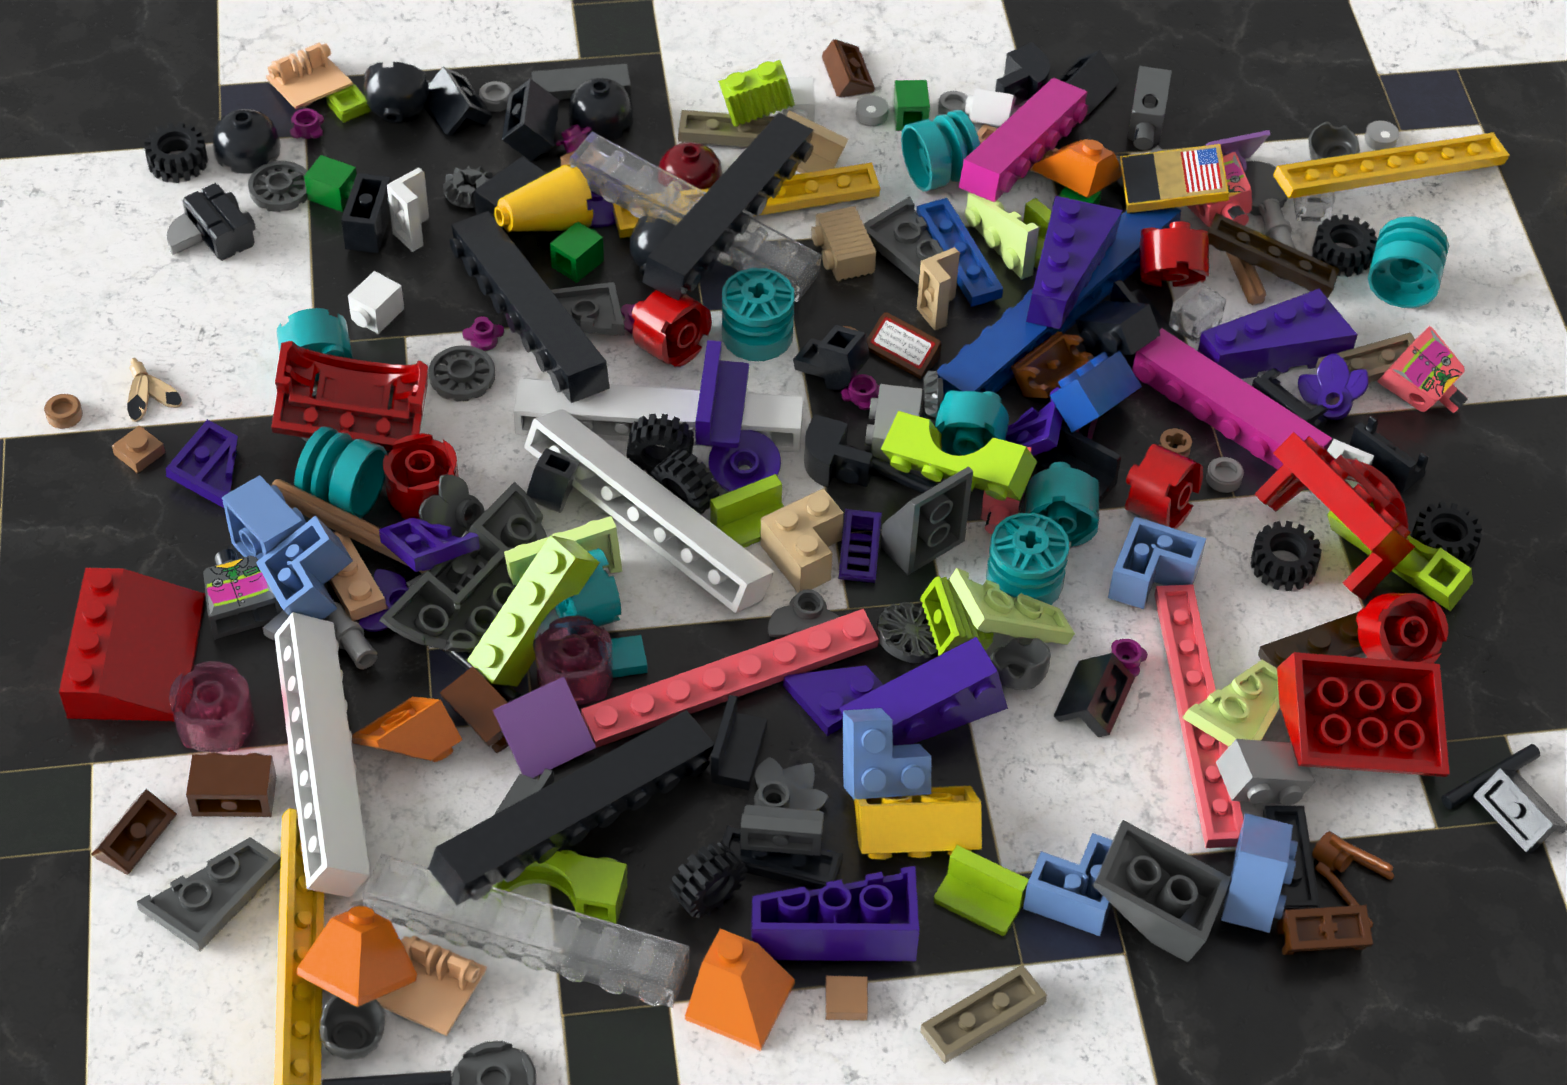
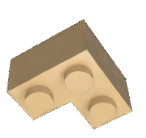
M824 488L761 518L760 545L797 593L802 590H812L831 580L833 553L828 547L842 540L844 512Z

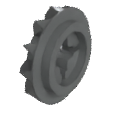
M468 165L465 170L455 168L454 174L446 175V180L443 184L444 195L449 202L456 206L474 208L475 188L470 185L464 186V183L475 184L476 188L491 179L493 173L485 172L482 166L472 169Z
M928 371L924 376L922 409L923 418L930 419L934 426L939 405L943 401V379L938 378L937 371Z

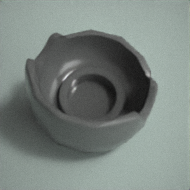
M1324 122L1314 128L1308 138L1311 160L1360 153L1358 137L1346 125L1335 127L1330 122Z
M1014 638L1005 647L997 648L991 654L990 659L998 671L1002 685L1017 690H1028L1035 688L1046 677L1051 654L1049 646L1038 638H1034L1029 645H1023L1017 638Z
M334 996L326 1003L320 1022L319 1033L324 1047L332 1055L346 1060L365 1058L378 1047L382 1039L385 1011L377 999L356 1007Z

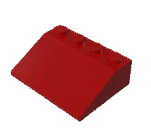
M85 568L59 689L67 719L184 722L206 600L205 593L127 569Z
M1294 652L1277 667L1279 705L1298 766L1439 777L1450 775L1440 664Z

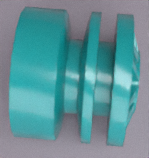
M954 110L948 112L947 115H937L933 121L924 119L905 125L901 134V148L905 166L912 181L924 192L944 187L950 180L952 182H960L964 159L980 145L979 137L972 121L962 110Z
M1415 216L1399 217L1387 222L1380 229L1367 278L1372 292L1387 304L1401 308H1417L1430 303L1437 296L1449 250L1447 235L1433 222Z
M750 268L737 272L726 281L722 288V341L725 347L736 357L748 361H766L777 358L788 350L793 341L795 290L786 277L779 272L767 268Z
M321 427L313 433L300 455L295 472L294 485L352 515L362 518L370 511L382 490L385 481L383 458L385 454L387 455V451L383 446L363 439H355L353 441L349 434L338 432L331 427Z
M1018 513L1006 517L996 525L991 536L986 580L999 584L1000 590L1014 598H1017L1022 593L1052 605L1059 599L1063 589L1065 568L1070 549L1067 534L1062 526L1050 517L1037 513Z

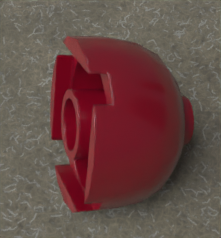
M686 142L675 145L664 154L660 161L657 172L659 192L663 196V192L665 195L711 188L723 175L721 161L711 148L703 144Z

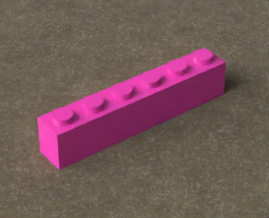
M1052 78L964 159L959 188L992 202H995L1005 192L1008 193L1012 189L1013 184L1019 178L1023 179L1028 170L1036 162L1042 160L1043 155L1047 151L1053 150L1063 136L1067 137L1071 129L1077 123H1081L1084 120L1088 110V105L1085 104L1087 91Z
M1163 328L1159 330L1160 336L1135 353L1132 371L1141 382L1150 385L1165 395L1170 401L1177 403L1192 413L1197 419L1206 422L1221 432L1226 438L1238 443L1250 451L1252 455L1262 459L1277 470L1283 463L1273 452L1293 432L1303 440L1308 436L1312 437L1326 450L1331 445L1332 438Z

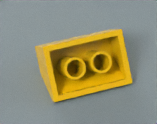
M972 786L931 787V794L854 799L858 846L861 854H868V858L888 859L892 857V853L908 852V856L913 858L932 856V851H948V855H951L957 845L971 852L972 850H982L981 801Z

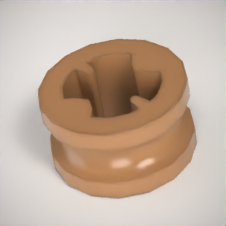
M1176 428L1164 431L1160 437L1159 446L1189 458L1192 445L1191 436L1187 432ZM1173 444H1177V445H1178V446H1177V449H1176V448H1172Z

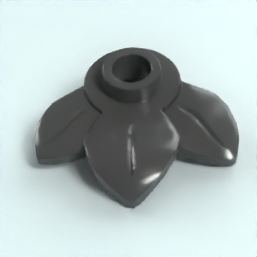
M450 474L440 476L439 495L428 497L419 508L421 520L427 521L430 524L451 527L452 535L460 538L485 512L482 503L475 496L469 495L466 482L460 477Z
M809 589L802 590L791 599L790 605L778 608L773 612L768 623V634L770 637H785L836 619L839 616L827 609L826 602L818 592Z
M768 757L755 771L754 779L758 790L754 796V805L819 811L828 801L826 793L813 789L815 772L812 763L782 769L775 759ZM775 800V801H778L779 803L773 804V803H769V801Z

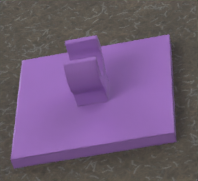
M1270 130L1208 142L1205 146L1220 144L1222 156L1236 152L1245 172L1247 170L1245 159L1250 158L1271 134Z
M564 677L493 710L521 774L534 778L542 774L546 768L551 770L596 748Z

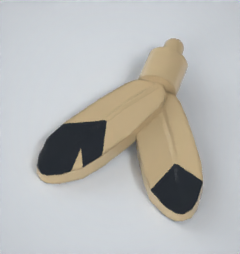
M136 358L131 359L130 371L134 379L129 392L127 411L132 421L138 422L146 414L149 395L167 407L176 408L182 405L181 397L173 387L149 375L142 362H139Z

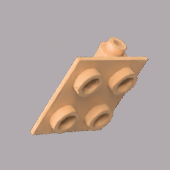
M316 43L306 48V53L303 50H299L298 58L292 53L289 56L273 61L272 66L268 67L269 75L266 76L267 80L295 109L308 106L318 99L353 85V82L328 58L331 55V50L327 43Z
M415 935L411 938L405 936L401 942L414 966L417 979L409 985L377 998V1001L382 1008L447 1036L486 972L487 967L474 962V960L457 955L448 949H443L441 946L422 940Z

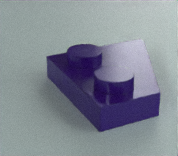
M1058 387V388L1054 389L1053 391H1051V392H1050V395H1051L1052 393H1054L1055 391H1057L1058 389H1060V388ZM1051 399V402L1039 412L1031 407L1015 423L1010 424L1005 441L1030 447L1033 456L1057 447L1063 417L1053 400Z
M207 419L166 467V477L224 508L222 497L231 492L238 436Z
M409 518L379 529L381 543L415 572L430 570L439 563L480 549L479 536L476 533L469 532L466 536L460 538L452 535L451 527L430 524L427 521L416 518Z
M866 665L792 674L784 677L783 687L827 736L843 727V717L839 707L884 685Z

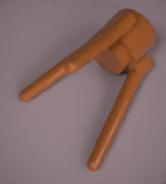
M1331 831L1325 833L1313 849L1312 857L1319 861L1315 870L1326 877L1348 906L1359 904L1332 871L1337 869L1339 872H1343L1354 860L1391 880L1394 878V873L1391 872L1393 870L1391 864L1347 843ZM1369 918V923H1370V928H1371V927L1373 926V922H1372V920Z

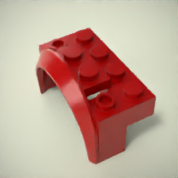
M293 341L281 343L275 378L277 395L271 426L272 432L310 438L319 428L331 427L338 432L349 434L353 441L355 439H363L391 451L392 445L397 440L408 435L419 434L421 431L428 386V365L422 361H417L413 365H398L356 360L308 350L298 346ZM320 373L316 398L314 399L312 394L315 376ZM393 385L394 393L392 399V406L388 410L391 386Z
M1293 432L1273 452L1283 465L1254 495L1275 512L1306 488L1323 502L1372 551L1342 582L1353 594L1364 601L1377 585L1415 548L1407 539L1411 532L1408 530V515L1404 501L1390 479L1373 466L1356 458L1354 460L1345 459L1341 454L1335 459L1312 437L1308 436L1303 440ZM1346 480L1355 481L1360 484L1353 488Z

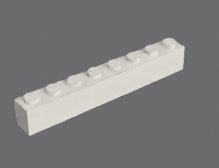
M519 378L513 410L515 434L528 435L534 418L563 408L603 440L628 441L630 428H632L634 421L638 422L642 416L649 420V414L656 413L657 418H661L662 414H668V420H672L674 416L679 418V425L686 422L689 425L688 430H693V445H695V421L700 390L609 384L610 389L570 403L562 391L557 392L551 380ZM746 393L741 430H752L766 435L775 443L779 451L800 452L803 396Z
M563 408L533 419L524 445L527 451L539 459L544 450L548 448L580 461L572 483L573 487L733 612L737 613L763 601L775 571Z
M292 612L275 633L274 637L306 886L309 890L351 897L368 880L371 872V862L367 856L366 829L363 826L361 796L358 794L356 780L357 766L353 760L352 733L349 730L347 719L348 705L344 698L342 685L343 672L340 669L338 657L339 643L335 637L333 622Z

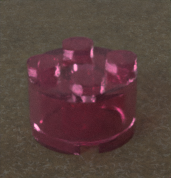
M566 616L551 622L549 628L542 635L540 632L536 638V673L540 687L564 677L577 705L600 701L605 698L613 679V653L611 637L603 626L602 629L593 624V620L587 617Z
M202 662L195 665L194 670L185 676L181 673L173 682L169 693V701L178 735L185 747L202 752H232L238 750L243 745L244 739L253 728L255 714L248 683L238 673V669L224 662Z

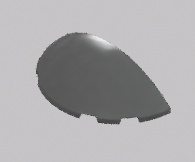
M514 482L471 525L468 532L464 535L466 536L469 532L476 533L479 536L480 549L439 563L430 571H426L379 621L394 632L421 645L445 651L473 652L516 587V585L512 584L509 577L504 552L514 549L518 545L529 544L547 537L541 524L543 514L535 502Z

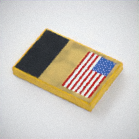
M1220 144L1120 156L1127 213L1229 201V191Z

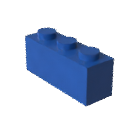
M1121 351L1116 352L1110 357L1103 352L1058 381L1061 388L1049 396L1070 430L1074 432L1100 417L1142 386Z

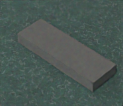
M627 63L531 71L532 80L558 100L570 99L580 84L596 78L616 81L625 88L628 94H631Z

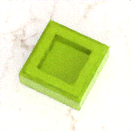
M355 84L326 96L327 105L343 123L371 111L364 94Z

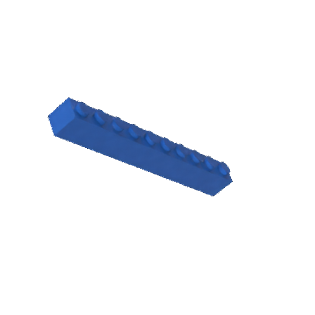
M1174 207L1127 213L1125 211L1121 215L1116 239L1108 247L1105 257L1100 265H1097L1086 288L1084 287L1081 291L1078 301L1061 329L1026 322L1033 288L1030 289L1021 302L1014 308L1009 307L1000 320L993 326H987L980 334V337L972 344L965 345L948 364L944 363L939 367L937 372L938 378L943 379V400L945 394L953 390L959 392L976 391L983 393L991 391L997 393L1014 378L1010 368L1012 365L1057 331H1062L1064 334L1076 323V319L1091 310L1112 292L1113 282L1118 280L1123 282L1140 267V231L1142 229L1169 228L1170 223L1180 221L1182 210Z

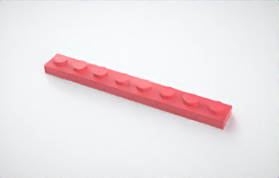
M1193 584L1156 586L1154 596L1205 848L1236 847L1243 823L1240 801L1231 800L1216 764V761L1228 749V746L1183 719L1188 708L1196 703L1199 705L1211 693L1216 691Z
M861 609L582 708L581 715L596 748L656 727L686 710L692 714L728 701L729 695L739 697L784 681V677L787 675L806 673L878 647L879 638L865 610Z

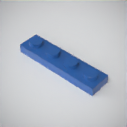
M948 198L918 205L916 213L925 220L927 231L932 239L937 240L943 251L955 247L960 252L957 284L971 307L1002 298V285Z

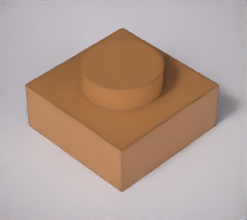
M140 425L112 445L114 455L137 473L165 454L164 444Z

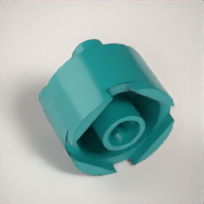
M305 309L288 316V323L283 327L280 323L277 327L276 334L279 353L281 343L293 341L298 346L308 350L353 359L347 322L340 314H338L337 318L329 315L327 309ZM320 373L316 374L315 381L319 380Z
M955 390L947 392L944 400L939 405L935 427L942 434L941 445L943 452L957 456L968 455L983 448L993 437L1006 440L1009 415L1001 403L1000 396L994 392H959Z
M1054 462L1049 466V469L1037 473L1028 481L1025 496V513H1037L1050 517L1062 526L1069 542H1071V547L1082 545L1091 540L1098 532L1099 482L1086 472L1071 468L1068 463Z
M600 548L587 551L600 563L581 592L565 599L555 607L559 620H565L570 634L580 633L620 620L618 615H621V603L614 576L609 577L606 570H603V566L609 565Z

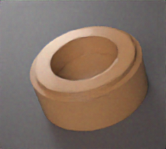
M71 394L55 395L46 402L44 407L48 423L59 429L73 427L81 420L83 415L79 399Z

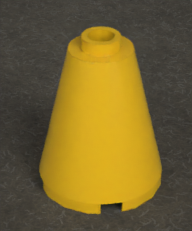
M571 164L562 165L500 198L494 209L495 219L498 225L503 226L508 232L566 231L576 222H580L589 228L593 219V209H587L586 200L592 199L586 178L578 167L570 168Z

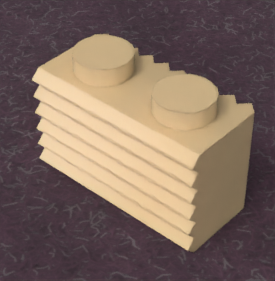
M852 206L816 214L815 226L811 227V235L814 245L816 247L821 246L822 261L825 269H831L837 281L874 273L876 250L860 219V215H858V211H856V207Z

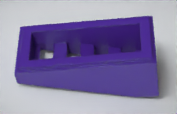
M845 509L838 579L875 583L882 513ZM851 529L872 531L871 535L850 532ZM850 540L869 542L871 546L850 545L849 542ZM848 553L870 554V559L848 557ZM847 564L869 566V571L848 570Z

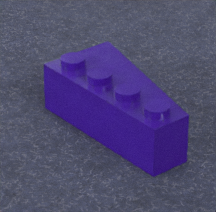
M1055 196L1026 322L1061 329L1078 301L1081 291L1084 287L1086 288L1097 265L1099 266L1105 257L1108 247L1116 239L1123 210Z
M1317 289L1202 331L1198 352L1238 378L1245 379L1257 377L1258 372L1269 371L1273 368L1278 369L1281 373L1288 372L1289 367L1307 365L1308 369L1316 368L1319 358L1332 353L1353 349L1357 333L1323 292Z
M977 637L839 707L842 717L843 710L882 708L892 719V746L911 745L1008 709L998 671Z
M915 866L901 868L900 874L884 877L882 872L868 874L863 881L843 884L842 879L826 882L825 887L810 891L805 887L752 896L751 941L758 943L774 960L916 961L919 917Z

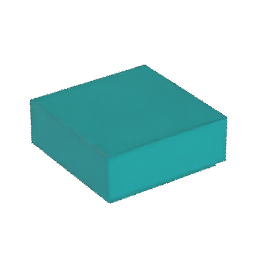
M641 635L604 640V650L610 678L648 673Z

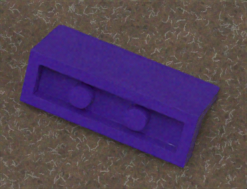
M707 340L695 421V445L738 448L749 376V364L745 362L721 361L722 341Z

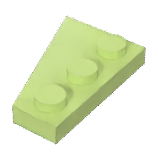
M968 193L965 217L969 225L978 230L984 237L987 245L995 249L1003 258L1005 265L1012 269L1021 280L1033 275L1039 226L1034 223L1024 224L1021 222L1022 216L1015 211L1007 213L1002 203L998 200L992 202L973 193Z
M612 516L593 520L585 525L552 534V536L574 540L586 551L600 548L609 565L603 566V568H608L610 573L622 572L617 528ZM548 537L529 544L518 545L514 549L504 552L508 574L513 585L518 584Z
M956 568L950 577L953 587L977 630L985 633L1006 634L1015 638H1038L1045 643L1053 642L1068 645L1075 635L1060 608L1022 593L1017 598H1014L1000 590L999 584L986 580L981 585L969 580V573L959 568Z
M1261 660L1235 677L1232 683L1223 689H1217L1199 705L1196 703L1188 708L1183 719L1227 746H1230L1236 739L1261 741L1280 708L1277 668Z

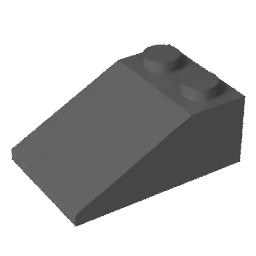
M969 466L912 499L882 524L880 548L907 575H910L965 541L973 470Z
M1122 820L1093 887L1152 944L1189 962L1207 941L1231 877Z

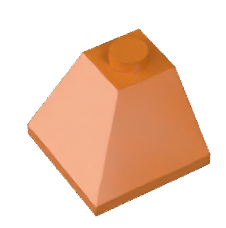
M1088 139L1064 146L1036 162L1032 168L1033 171L1087 198L1122 176L1121 166L1115 153L1104 148L1100 142Z
M414 696L352 735L353 744L413 758L432 760L433 762L448 757L454 751L452 747L463 740L440 699Z
M355 906L349 911L331 917L297 968L298 976L356 1007L409 985L417 979L414 966L392 922L376 914L373 909L366 906Z
M720 928L702 962L685 1013V1020L761 1051L795 984V979L758 943Z

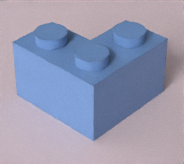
M314 516L258 560L256 564L283 611L289 616L292 612L323 620L337 609L324 584L352 563L353 560L339 537L319 518Z
M1134 517L1113 570L1108 598L1144 609L1154 582L1165 586L1193 584L1201 564L1206 538Z
M882 708L843 710V787L853 799L931 794V755L920 744L892 746V719Z
M1245 813L1236 846L1234 865L1224 900L1221 921L1270 933L1273 918H1282L1286 895H1282L1280 892L1283 883L1291 884L1296 864L1294 859L1298 842L1291 840L1293 825Z
M1092 833L1080 865L1041 851L1027 883L1023 909L1100 936L1112 904L1093 887V884L1113 840Z

